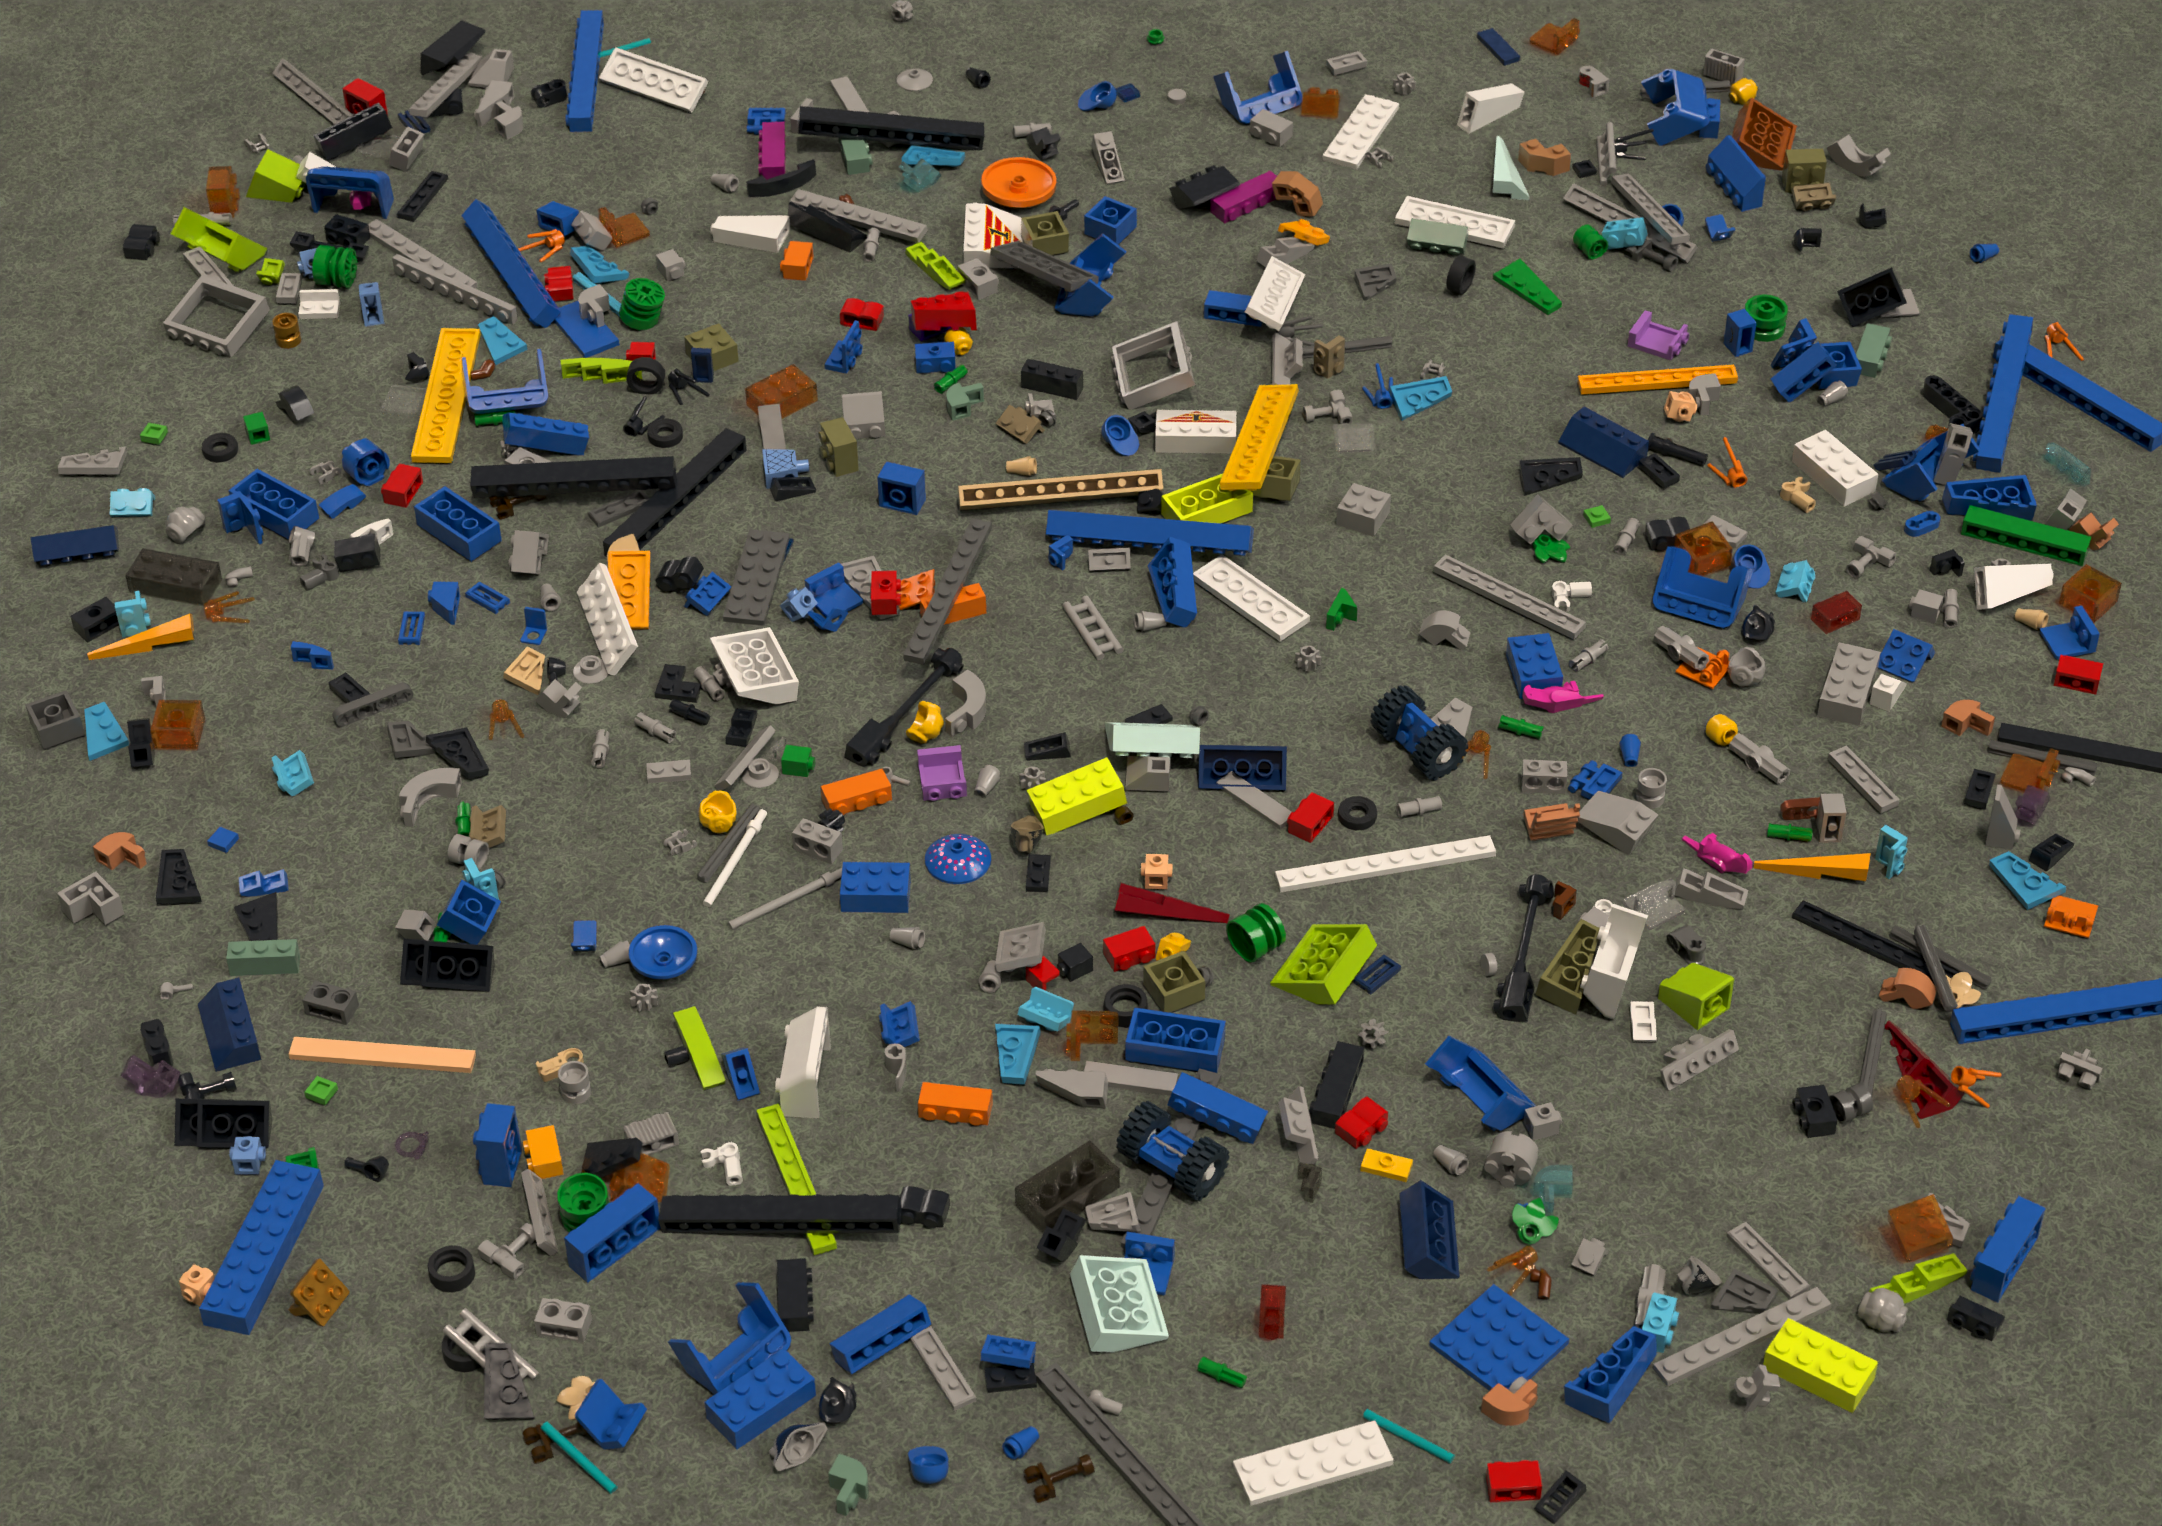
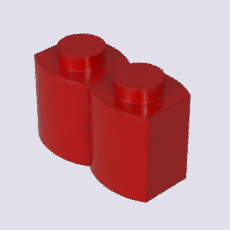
M571 266L548 268V273H544L545 289L554 301L574 299Z
M848 298L840 311V324L851 327L854 321H859V328L877 331L884 317V306L877 302H864L860 299Z
M1368 1096L1364 1097L1352 1110L1347 1111L1335 1123V1134L1355 1149L1361 1145L1366 1146L1371 1141L1372 1135L1378 1131H1384L1387 1127L1388 1111Z

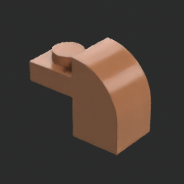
M2089 513L2073 524L2068 531L2091 536L2089 549L2098 550L2111 539L2110 536L2114 534L2113 529L2119 524L2113 518L2101 525L2094 515Z
M1960 700L1953 703L1944 712L1941 727L1958 736H1961L1968 727L1988 736L1993 730L1995 717L1980 710V702Z
M118 832L110 834L93 846L96 861L111 870L124 860L139 869L147 864L145 851L141 846L136 845L134 835L130 833Z
M1900 968L1896 977L1884 980L1879 997L1885 1002L1904 998L1911 1009H1918L1933 1004L1937 989L1924 973L1911 968Z
M1529 1379L1513 1394L1498 1383L1483 1397L1481 1412L1502 1425L1514 1426L1522 1424L1528 1420L1529 1409L1534 1406L1538 1399V1384Z

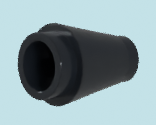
M973 67L968 68L966 71V76L977 87L985 88L990 84L991 77L987 71Z

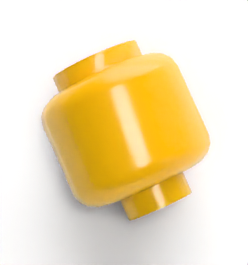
M1742 78L1731 85L1729 97L1732 102L1745 105L1751 97L1753 99L1756 97L1758 88L1752 79Z
M951 327L944 336V342H954L955 355H964L972 347L973 341L964 327H959V330H952Z
M1722 714L1713 716L1706 725V735L1718 745H1729L1733 737L1738 734L1737 724Z

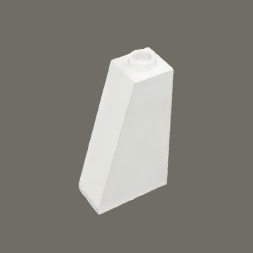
M1513 84L1466 92L1457 126L1469 134L1518 109L1521 105L1524 91Z
M718 216L715 223L711 225L710 232L713 235V242L778 253L790 232L789 216Z
M2051 564L1974 568L1977 610L1993 608L2053 585Z

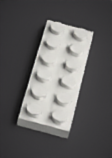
M616 47L599 77L604 83L691 113L708 84L706 78Z
M1365 94L1323 154V160L1358 169L1366 157V153L1371 150L1399 109V103Z
M1410 196L1406 197L1395 217V224L1407 227L1410 226L1411 218L1468 226V241L1503 249L1515 227V220Z
M1271 257L1245 313L1253 319L1262 321L1269 328L1279 331L1305 274Z
M1222 554L1193 573L1196 583L1280 642L1310 622V615Z
M599 563L591 571L586 581L579 587L577 594L607 673L616 675L638 645L608 568L605 564Z
M1376 1421L1233 1461V1467L1250 1506L1393 1465V1458Z

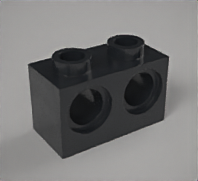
M338 214L324 226L326 241L348 247L351 242L364 245L371 238L368 223Z

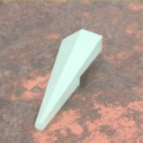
M1497 136L1493 193L1511 194V199L1529 200V194L1501 137Z

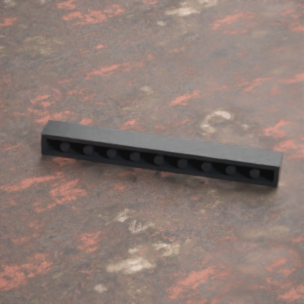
M800 106L798 134L983 150L985 133L984 123L807 106Z
M724 429L700 453L694 456L687 465L679 470L676 474V488L657 490L648 501L644 502L636 512L632 513L623 524L619 525L610 536L605 538L603 541L604 555L607 557L608 550L614 541L634 534L639 550H641L747 451L746 437L730 429Z
M674 456L471 466L470 488L474 498L676 488V464Z
M747 1194L742 1196L672 1195L662 1196L658 1221L662 1233H900L902 1205L899 1195L791 1194L788 1196H775L771 1194L765 1196H751Z

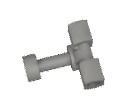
M1342 390L1330 392L1328 407L1313 409L1312 405L1304 406L1302 409L1305 422L1314 421L1316 416L1331 414L1332 418L1337 417L1341 427L1352 425L1353 417L1349 408L1345 407V398Z
M1860 536L1855 541L1854 550L1861 553L1863 557L1859 561H1851L1846 566V572L1848 575L1858 578L1864 573V566L1869 562L1874 564L1876 561L1890 567L1896 561V552L1886 547L1879 549L1874 546L1873 541Z
M525 1223L518 1230L519 1236L509 1246L502 1245L499 1248L489 1240L483 1241L477 1248L478 1256L489 1264L496 1262L501 1266L504 1274L516 1280L524 1272V1265L516 1259L515 1252L526 1242L532 1244L536 1240L533 1226L529 1223Z

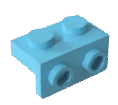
M140 488L137 491H129L128 489L111 491L110 516H152L155 495L146 488Z
M1807 560L1784 565L1776 589L1778 597L1783 598L1798 594L1802 602L1808 601L1815 579V571L1809 566Z
M135 591L136 599L115 602V610L122 637H131L146 631L147 626L151 625L149 613L144 612V610H147L146 600L141 598L140 591Z
M301 750L283 761L276 755L272 757L274 764L272 769L278 776L277 784L283 792L287 791L291 796H295L314 784L305 754Z
M1887 825L1880 829L1875 859L1887 866L1886 878L1890 879L1895 874L1899 875L1905 866L1903 860L1908 850L1906 848L1908 838Z
M472 858L464 860L465 870L462 871L464 880L499 900L494 870L491 868L479 872Z
M1034 987L1031 991L1030 1000L1019 1007L1018 1015L1025 1018L1028 1022L1038 1023L1050 1031L1058 1032L1069 1024L1074 1003Z
M1653 1293L1642 1330L1656 1335L1657 1352L1664 1353L1665 1346H1670L1673 1339L1674 1331L1670 1330L1671 1326L1676 1327L1679 1318V1312L1675 1311L1677 1298Z

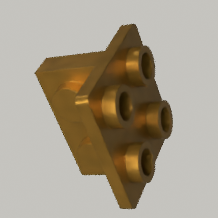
M316 1259L290 1292V1295L294 1298V1303L288 1310L294 1316L309 1314L319 1326H325L350 1291L321 1259Z

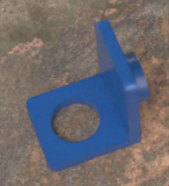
M1722 214L1705 219L1712 242L1730 238L1735 232V227L1727 229Z
M525 607L526 629L520 641L522 643L540 645L547 631L545 610ZM535 632L539 634V637L535 640L527 638V635Z
M833 607L826 619L812 611H808L807 614L815 620L814 624L820 629L835 632L844 621L848 612ZM836 614H840L839 619L832 623V618Z
M574 921V942L571 943L573 951H596V921Z

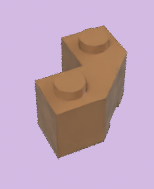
M1537 139L1520 143L1518 161L1527 171L1546 172V175L1551 176L1570 171L1571 153L1562 144L1545 149Z
M1281 171L1272 182L1276 200H1293L1296 213L1299 216H1315L1323 205L1319 188L1299 172Z

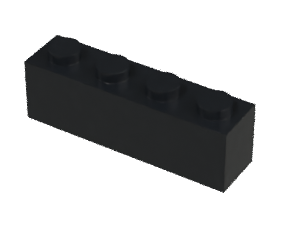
M377 103L313 135L320 154L328 161L337 158L338 155L346 151L353 150L362 143L369 142L378 135L385 134L388 130L392 129L385 109Z
M1337 1041L1335 1049L1330 1050L1328 1056L1329 1066H1324L1321 1078L1323 1082L1322 1084L1318 1083L1315 1092L1316 1101L1312 1100L1309 1108V1114L1312 1115V1124L1335 1129V1123L1345 1114L1364 1062L1365 1047Z

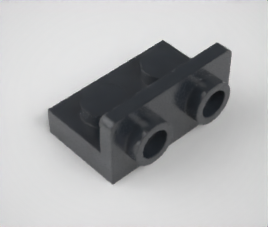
M1959 1296L1956 1303L1951 1304L1947 1316V1321L1951 1322L1955 1327L1964 1328L1974 1333L1977 1337L1993 1341L2005 1320L2004 1315L1963 1296Z

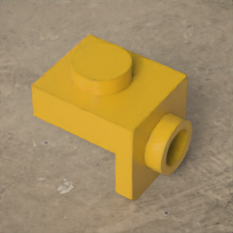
M1171 933L1160 939L1156 960L1158 961L1181 951H1187L1190 948L1191 941L1185 939L1184 935L1179 933Z

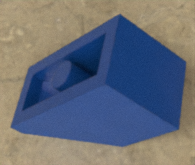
M433 582L432 590L428 591V602L432 603L433 611L449 624L455 625L460 601L458 582Z
M742 1047L722 1053L721 1056L726 1074L737 1100L759 1094L760 1091L748 1048Z

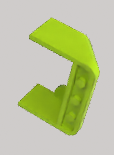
M183 207L171 232V235L188 242L187 247L191 249L201 247L204 251L229 263L228 267L237 272L240 269L244 271L262 258L268 249Z

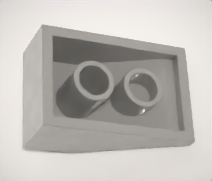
M1597 791L1579 811L1580 817H1577L1579 823L1623 853L1630 855L1651 831L1658 814L1641 802Z

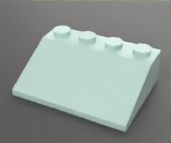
M1105 722L1109 749L1115 751V755L1128 756L1129 752H1137V756H1150V752L1159 753L1158 757H1172V753H1180L1182 758H1193V754H1199V727L1176 724Z
M1079 1256L1070 1276L1091 1351L1117 1352L1165 1340L1169 1337L1147 1259Z

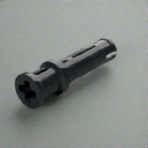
M1651 433L1648 438V450H1656L1664 456L1670 454L1703 467L1707 462L1708 454L1673 443V440L1670 438L1664 439L1656 436L1655 433Z

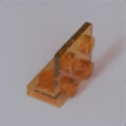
M1310 87L1303 92L1302 115L1338 118L1340 98L1343 94L1338 93L1339 89L1320 91L1321 88Z
M606 207L598 209L599 221L612 236V243L616 247L650 236V231L635 213L615 219L613 213H610Z

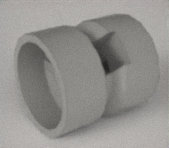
M1647 768L1641 771L1638 776L1636 801L1641 802L1649 809L1658 808L1664 803L1667 776L1663 771L1656 768Z
M456 834L452 838L448 848L449 861L463 865L464 860L472 858L478 870L482 868L489 854L487 842L477 839L472 840L470 837Z
M570 1061L563 1064L558 1070L563 1100L570 1104L585 1102L591 1095L587 1066L579 1061Z

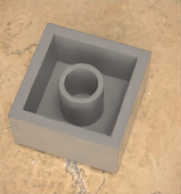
M1353 483L1337 507L1336 525L1374 537L1390 513L1391 494Z

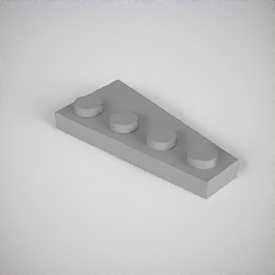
M875 556L842 563L845 583L871 609V571H881ZM897 606V614L876 616L881 620L900 615V608Z

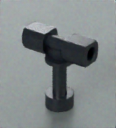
M191 1072L182 1073L177 1076L182 1094L185 1096L184 1098L205 1099V1094L226 1088L227 1092L237 1090L232 1072L222 1074V1080L203 1086L200 1085V1082L194 1083Z

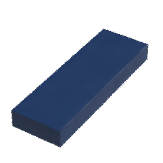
M1493 28L1477 33L1479 41L1504 66L1520 61V55Z

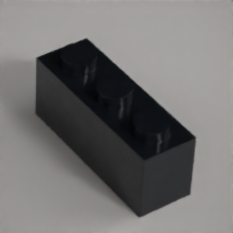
M1027 359L1021 369V388L1077 400L1084 388L1083 371Z
M806 1258L777 1260L778 1315L788 1332L810 1331L809 1322L814 1321L813 1307H809V1302H813V1288L808 1287V1283L813 1282L812 1268H807Z

